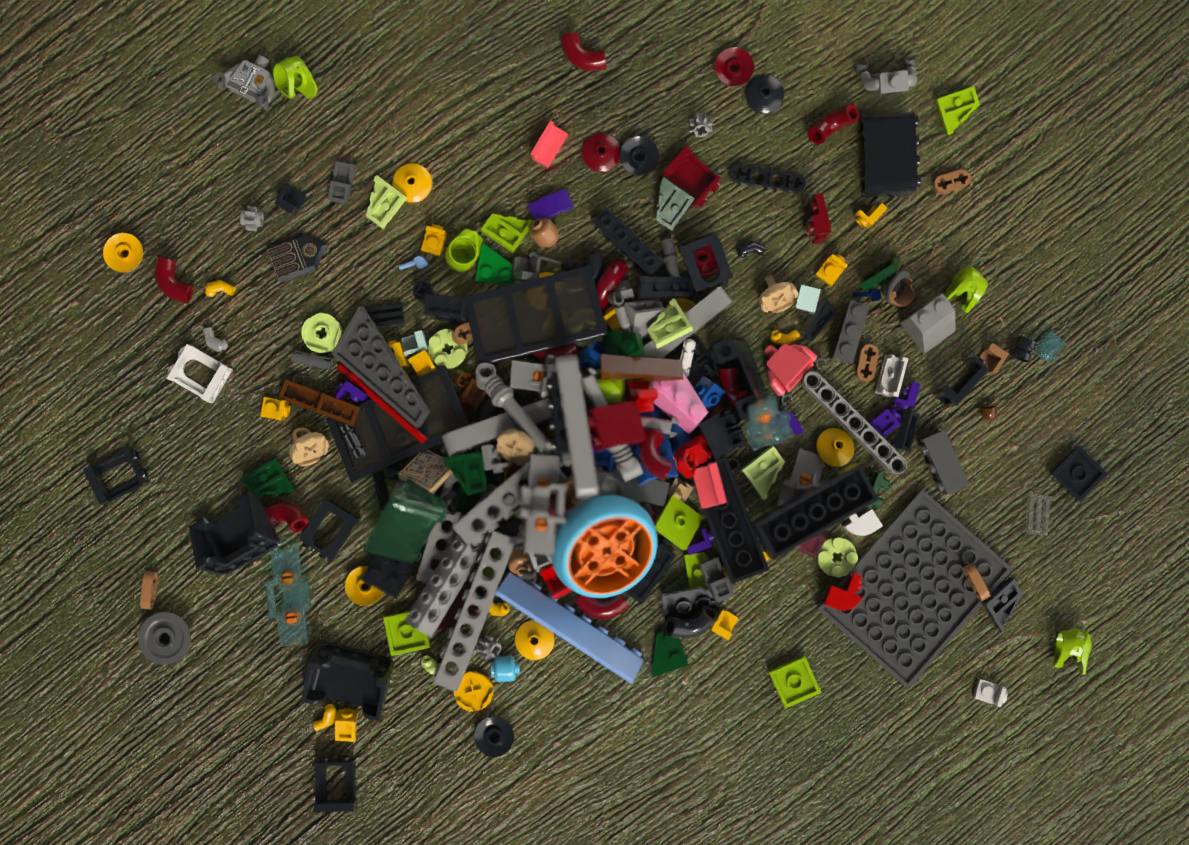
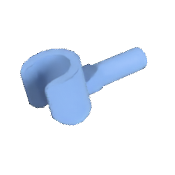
M417 256L411 262L399 265V268L401 270L416 265L418 269H422L428 263L424 257Z

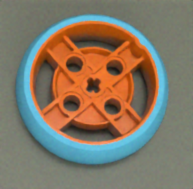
M597 496L577 504L564 516L566 522L558 524L555 530L554 555H551L554 570L559 579L568 588L587 597H611L632 588L649 571L657 551V533L650 515L636 502L621 496ZM637 531H638L637 539H636V542H635V544H634L633 536H634V535L637 533ZM574 545H575V554H576V557H575V559L569 564L571 552H572L573 547H574Z

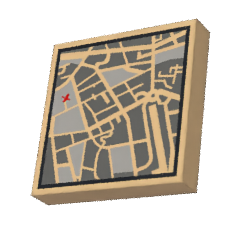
M425 450L419 453L399 473V477L432 495L452 474V471L445 463L443 457Z

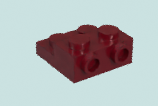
M819 193L815 194L810 200L809 205H807L810 218L806 222V226H804L805 236L809 237L813 245L824 242V239H827V236L832 232L824 195Z

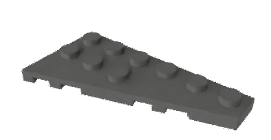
M364 306L358 307L332 355L416 428L421 427L430 410Z

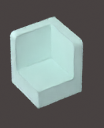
M800 285L798 287L796 308L808 311V314L815 313L821 289Z
M422 330L401 339L405 357L414 356L423 350L428 352V344Z

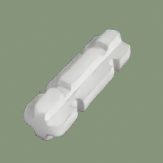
M692 339L684 340L683 347L685 349H682L680 358L682 360L683 373L686 377L689 376L690 369L688 367H691L694 354L692 350L695 349L696 342Z

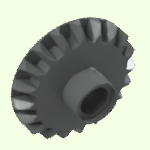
M157 613L150 616L141 626L138 636L139 647L148 660L160 665L172 664L186 655L192 640L191 631L183 618L175 613ZM164 633L169 634V636H170V641H169V643H167V642L164 641V639H163Z

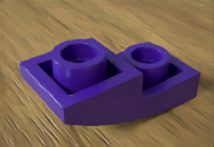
M566 189L531 203L528 205V210L533 220L553 219L556 214L572 210L574 205Z

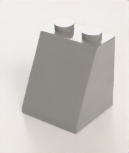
M942 293L927 302L900 324L920 351L925 354L956 331L955 309Z

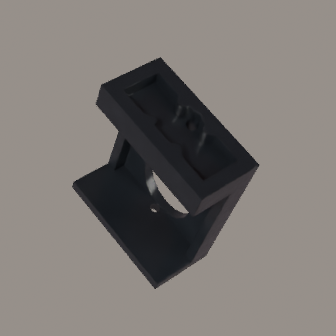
M716 232L677 246L679 253L683 257L695 292L704 293L710 290V286L727 284L729 282L728 279L733 278ZM710 244L719 268V276L706 282L700 275L692 251Z
M426 294L423 314L429 320L468 323L466 312L467 299Z
M973 356L964 359L962 362L971 369L969 374L954 391L946 386L937 389L933 395L947 408L958 406L989 371V368L986 367V362L982 358Z
M124 448L123 452L99 464L83 468L100 505H107L149 484V475L146 469L141 467L139 463L140 456L133 448ZM130 462L137 477L109 492L101 474L123 463Z
M326 498L322 501L299 540L303 542L302 546L308 550L313 551L315 549L320 553L319 556L324 560H336L339 551L361 519ZM330 511L343 519L345 523L332 544L324 549L314 543L313 537Z
M347 755L339 756L338 759H330V756L318 757V760L312 763V767L315 766L316 795L313 812L354 811L357 807L356 758L350 759V756ZM328 766H344L346 771V799L327 800L326 772Z

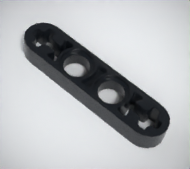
M742 164L734 165L729 172V178L733 183L789 193L801 192L806 184L804 177L800 174ZM739 169L741 174H747V170L750 171L748 181L745 180L746 176L743 175L739 179L736 178L733 172ZM755 172L761 173L763 180L755 182L752 179V174ZM775 175L780 176L782 184L774 185L771 178ZM786 177H789L788 182H794L795 179H798V183L801 184L797 188H794V184L790 183L787 184V187H784Z

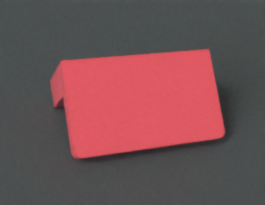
M550 120L531 152V159L549 169L567 139L568 133L557 128L554 122Z
M717 463L697 468L693 477L701 508L704 509L726 503Z

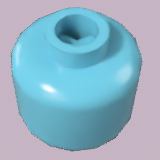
M512 655L497 656L491 662V676L497 682L514 681L516 674H520L519 661L515 662V658Z

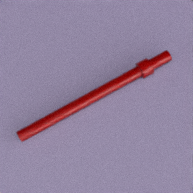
M343 363L338 366L337 369L347 377L351 384L359 387L421 443L426 441L427 437Z

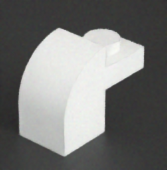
M867 509L858 516L855 513L845 519L848 522L842 525L847 532L860 536L869 535L883 526L872 509Z

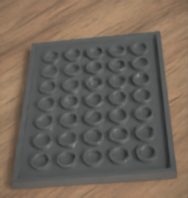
M921 489L850 571L862 575V586L855 593V595L862 597L860 603L856 607L844 611L821 603L817 610L902 685L909 689L982 605V601H979L962 568L973 563L990 594L1012 571V568ZM850 572L838 583L837 588L844 590Z

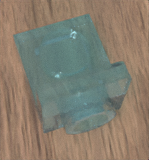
M1049 331L1037 345L1035 351L1038 352V357L1043 361L1052 362L1058 358L1057 355L1066 345V342L1054 332Z

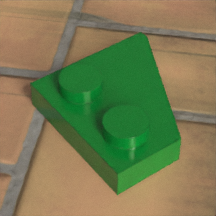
M482 244L475 281L502 287L516 284V281L511 280L513 265L491 248Z

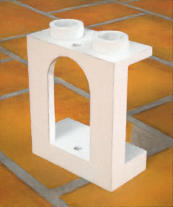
M187 344L180 349L178 353L179 358L175 364L170 366L168 370L169 375L166 379L176 382L200 396L204 401L214 403L233 369ZM197 360L216 371L207 388L185 375L184 366L188 361Z

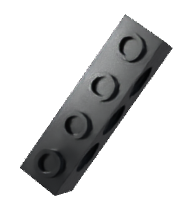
M607 208L592 221V226L646 277H652L663 266L664 261Z
M551 372V378H547V389L552 391V398H548L549 411L553 410V418L550 419V431H554L555 438L551 439V451H555L556 456L570 455L568 440L561 438L559 432L562 429H566L564 419L558 415V411L563 409L561 398L556 393L560 390L557 372Z

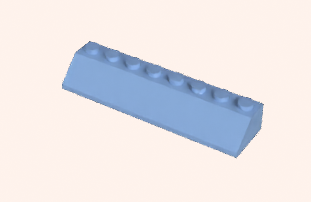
M511 571L495 593L497 596L632 684L644 662L640 651L634 647L630 650L624 646L626 642L617 636L613 639L607 635L609 633L608 630L600 625L598 628L591 624L592 620L583 614L581 617L574 613L575 609L568 604L563 606L557 602L559 598L554 600L550 592L546 595L541 591L542 587L535 582L531 584L524 583L522 576Z

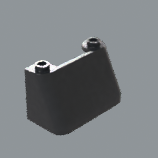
M249 491L245 492L238 498V504L241 507L216 521L201 518L189 526L196 569L216 575H227L280 545L279 536L258 495Z
M321 642L316 646L308 661L301 701L317 705L322 703L325 697L362 706L363 716L369 720L379 721L382 716L395 663L390 658L330 642Z

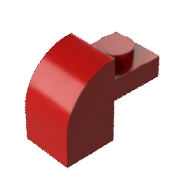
M628 382L625 386V402L636 401L639 413L654 411L653 402L659 397L658 390L649 389L648 382Z
M701 434L683 444L674 453L673 459L676 461L678 471L689 479L694 476L697 465L711 458L712 452L706 439Z
M552 563L541 567L539 572L545 580L554 600L572 591L559 579Z
M850 572L844 590L828 585L822 603L843 611L856 607L862 597L855 595L856 591H859L862 586V575Z

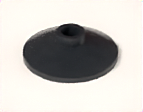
M759 75L748 83L745 90V99L748 106L755 112L761 114L772 113L781 106L784 99V89L780 81L775 77ZM764 89L768 90V91H769V94H768V95H764V94L762 93V90H764Z
M636 136L630 138L623 144L620 150V162L623 168L632 175L643 176L649 174L655 169L659 161L657 146L646 137ZM642 155L643 159L638 161L635 157Z
M488 717L482 720L475 729V745L486 756H502L513 745V728L508 721L501 717ZM491 733H498V738L493 739Z

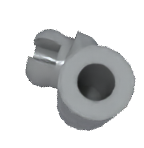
M212 327L203 329L205 341L209 348L217 352L227 349V341L215 338Z

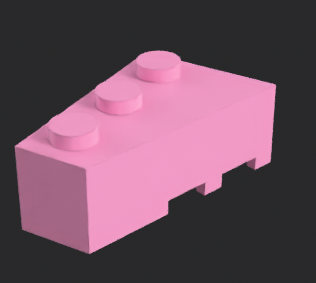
M684 373L683 380L654 381L649 389L658 390L659 397L653 403L671 419L672 417L679 422L677 425L687 434H690L708 414L707 409Z

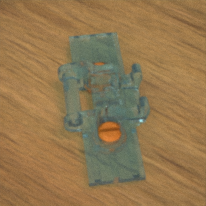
M774 395L767 396V399L763 401L759 400L755 405H749L750 419L746 425V431L750 446L754 451L757 450L758 453H761L771 445L776 446L792 436L793 430L789 424L790 414L787 411L778 413Z
M299 548L271 551L273 581L263 582V586H266L268 606L266 617L277 618L280 647L308 644L306 610H311L309 581H303ZM274 585H279L280 591L283 592L284 606H282V612L276 613Z

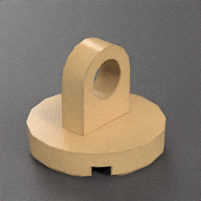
M771 274L765 277L769 288L761 294L759 305L766 313L768 311L779 313L792 306L793 300L798 298V291L789 282L776 284Z
M298 428L292 433L293 444L289 454L294 463H297L299 466H309L317 463L323 454L325 456L329 443L322 433H312L306 428Z
M507 429L497 439V450L509 463L514 462L518 466L526 465L530 461L531 455L536 453L532 439L523 431Z

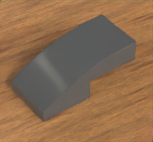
M335 161L333 180L330 181L328 194L329 201L348 204L355 176V164Z
M718 557L698 564L703 579L716 603L735 595L728 576L724 575Z

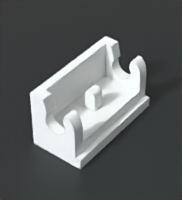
M892 354L884 356L875 390L876 394L891 398L899 396L908 358H899Z

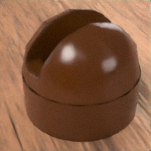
M461 369L455 373L454 379L459 386L465 387L470 383L472 376L466 370Z
M997 406L981 407L982 417L987 421L994 420L997 417Z

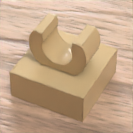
M676 477L667 495H674L685 503L694 487Z

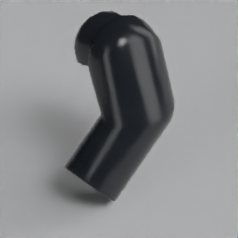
M748 241L739 245L737 255L740 258H745L747 254L754 252L763 256L767 247L754 241Z

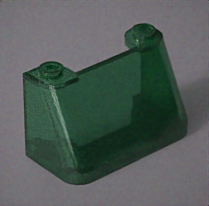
M408 478L387 503L363 549L369 553L408 564L419 563L424 555L422 552L423 545L438 522L442 524L448 515L445 511L449 504Z

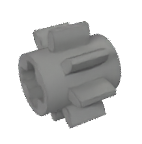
M695 113L693 118H689V132H694L695 137H706L708 132H712V117L707 118L706 113Z
M247 206V211L242 210L241 225H245V229L248 231H257V227L263 226V212H259L257 207Z
M485 635V638L479 639L477 643V651L481 652L479 657L485 660H493V658L497 657L501 652V644L497 643L499 638Z

